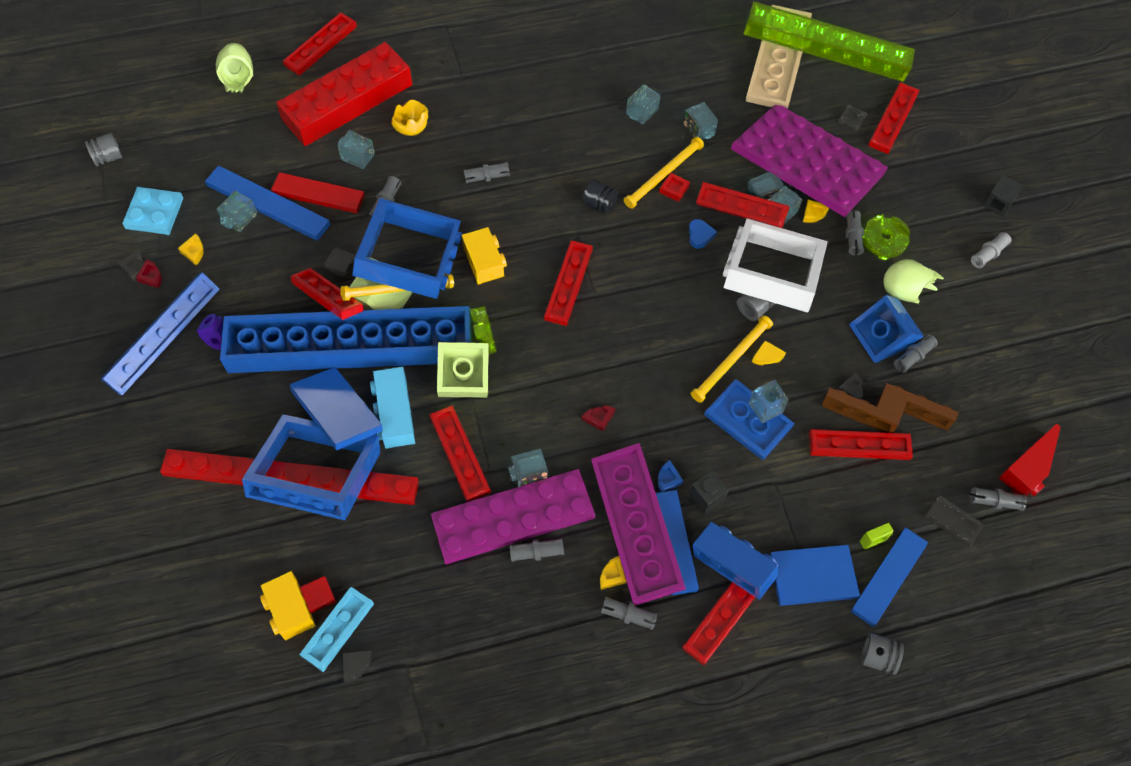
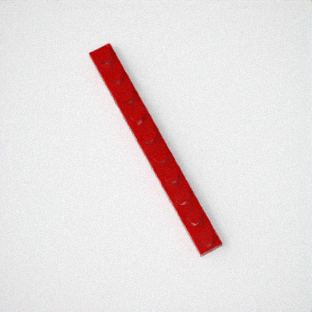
M167 449L160 473L167 477L243 485L242 478L254 459ZM273 461L265 476L340 493L352 470ZM370 472L357 499L415 505L419 480L418 477Z

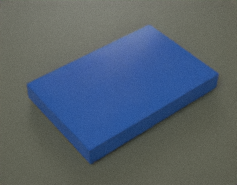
M737 379L727 387L704 414L761 460H764L795 424Z
M849 545L770 553V556L778 564V577L774 582L779 606L858 599L860 596Z

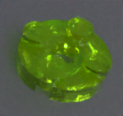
M879 215L868 221L862 239L869 251L877 255L881 260H888L890 257L901 255L906 250L910 242V230L897 217L892 216L890 219L884 218L885 215ZM882 233L884 235L889 234L891 236L890 239L883 238Z
M485 306L470 309L473 322H478V324L473 326L476 338L482 340L479 343H488V355L497 352Z

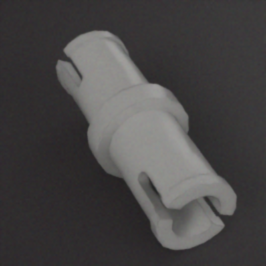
M1001 232L992 241L986 242L982 249L971 257L973 266L983 268L991 259L997 258L1000 252L1010 244L1011 237L1007 233Z

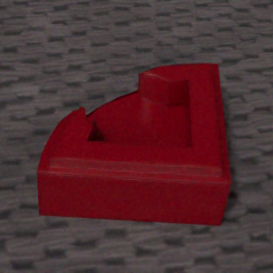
M147 259L137 274L136 279L140 283L159 289L162 282L161 273L157 266Z
M606 405L588 409L582 415V420L604 431L616 408Z

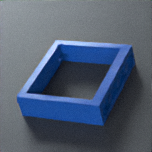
M380 198L356 254L353 276L437 299L440 290L444 291L448 277L445 274L450 275L453 261L450 259H455L458 246L455 244H460L462 233L458 232L461 221ZM384 222L448 240L436 277L370 259Z
M283 414L242 478L245 496L346 520L380 455L379 436L372 435L342 448L361 454L340 493L265 476L288 437L332 446L314 421Z

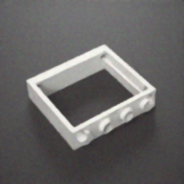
M746 219L744 227L739 226L724 268L723 276L727 277L724 288L809 312L828 241ZM746 242L810 259L811 264L805 286L738 267Z

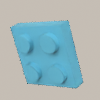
M137 187L122 224L125 229L170 235L183 196L179 192Z

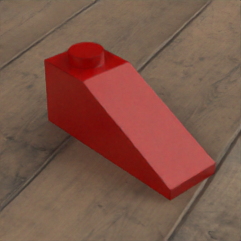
M1058 424L1053 426L999 478L1015 494H1025L1027 496L1030 493L1035 496L1045 487L1042 481L1050 472L1061 428Z

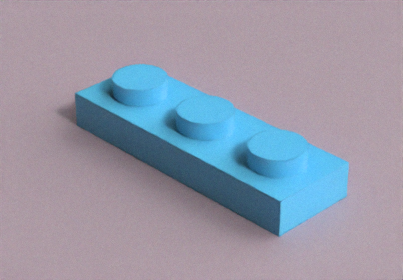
M350 587L299 655L324 672L374 605L373 601Z

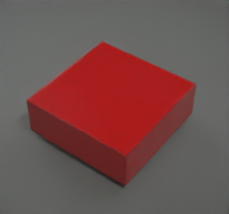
M670 173L660 187L659 193L679 202L689 188L690 182Z
M325 576L300 587L310 613L336 602Z

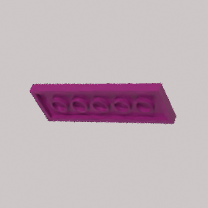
M640 443L592 458V464L633 603L638 605L686 590Z
M577 469L431 513V517L446 565L594 519L595 513L580 471Z

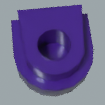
M211 314L202 321L197 332L207 345L221 350L224 319L221 316Z

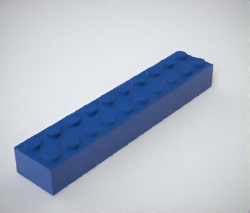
M470 306L363 310V312L344 320L332 312L224 316L220 360L227 373L438 364V342L472 343Z

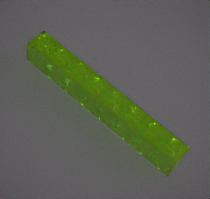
M754 1L743 33L747 36L903 82L912 68L915 49Z

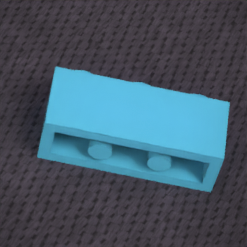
M403 367L373 371L375 381H370L372 395H377L378 402L373 403L374 414L376 418L380 417V423L383 428L382 432L377 433L379 440H383L385 448L415 444L407 382Z

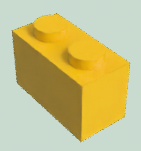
M488 227L463 234V248L477 284L504 277V267L507 264L504 254H499L497 250L499 243L496 235H491Z
M292 571L261 585L264 594L260 596L265 610L270 609L273 618L269 622L275 635L280 633L286 641L316 626L299 583Z

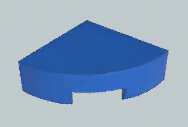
M670 460L662 466L657 480L659 492L670 491L683 484V479Z

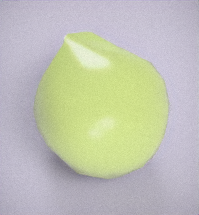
M238 43L227 44L219 52L216 59V72L224 84L226 92L231 90L232 93L234 91L242 93L244 87L253 77L251 56Z
M904 259L889 267L884 276L883 283L886 292L891 297L907 302L919 303L918 296L923 287L937 291V288L932 283H935L934 280L937 278H944L934 270L924 267L921 263Z

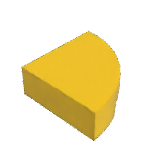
M808 200L803 222L812 223L821 220L826 216L829 208L820 202Z
M194 234L178 248L180 253L195 265L199 263L204 252L203 244L197 234Z
M765 341L753 357L752 362L758 365L778 363L785 357L786 352Z
M620 556L611 559L604 567L600 577L601 590L627 583Z

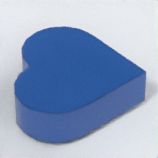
M693 220L689 226L690 245L698 249L705 247L716 237L717 231L702 220Z

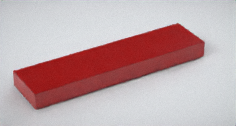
M340 12L283 60L284 66L300 76L357 27L356 21Z
M899 83L868 144L869 147L889 154L920 90Z
M280 172L271 189L273 193L281 197L358 214L365 197L364 191Z
M703 182L696 200V204L699 206L779 228L783 227L790 208L785 204Z
M570 241L544 315L545 321L567 326L593 251L592 245Z
M312 268L291 276L293 285L340 319L344 320L363 312L362 303L353 297L350 300L343 301L341 289Z
M453 405L429 414L467 503L490 494L489 485Z
M811 429L809 432L810 456L911 460L913 457L911 434L817 429Z
M732 582L682 649L704 666L755 597Z

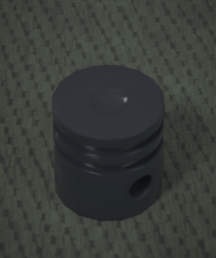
M592 179L584 192L582 203L608 215L617 201L619 191Z

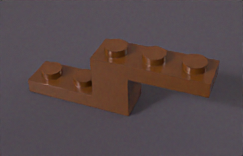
M888 383L883 388L876 406L871 405L866 400L854 398L842 390H835L833 388H829L821 405L824 408L885 433H893L903 413L947 431L954 424L959 413L946 405H939L927 400L922 395H915L905 391L900 386Z

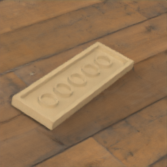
M776 5L771 6L746 96V102L768 107L781 105L788 109L812 13Z

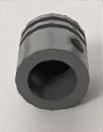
M112 132L96 137V140L90 139L91 142L85 141L88 152L96 167L100 166L99 163L103 165L105 161L109 163L123 158Z
M743 294L737 300L740 312L751 321L758 320L776 304Z
M869 633L862 649L861 664L880 671L883 669L884 672H890L892 675H895L902 662L904 644Z

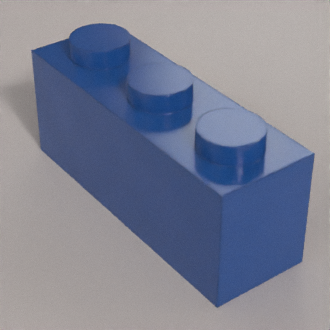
M711 522L693 544L695 558L759 600L778 577V564L773 557L756 551L751 543L744 539L739 540L732 535L729 529L722 525L717 526Z

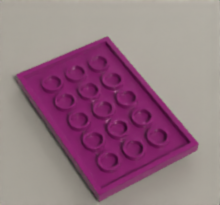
M774 105L736 139L731 147V150L843 217H846L879 181L888 168L880 161L871 158L861 150L852 147L842 139L831 135L823 128L812 124L804 117L798 116L781 105Z

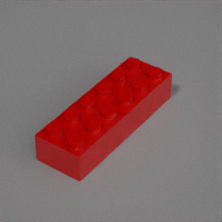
M384 42L276 102L281 119L300 142L307 146L412 86L410 67Z

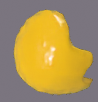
M409 100L403 106L397 105L391 122L393 128L399 133L408 136L421 133L427 124L428 109L416 100Z

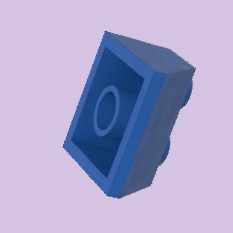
M888 295L884 296L849 324L874 363L905 351L911 344H914L924 336L899 299Z

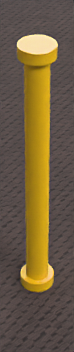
M694 137L691 140V144L631 196L627 195L624 198L626 206L633 209L637 205V201L696 150H701L704 147L702 139Z
M446 274L445 276L448 277L446 288H453V276ZM385 284L352 288L341 286V297L343 301H347L351 297L406 290Z
M761 316L758 320L759 323L698 389H693L691 392L693 399L700 403L703 402L707 392L765 329L771 328L773 322L769 317Z

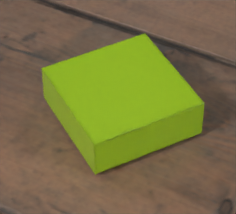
M889 523L866 532L861 538L860 543L864 549H868L887 541L894 530Z

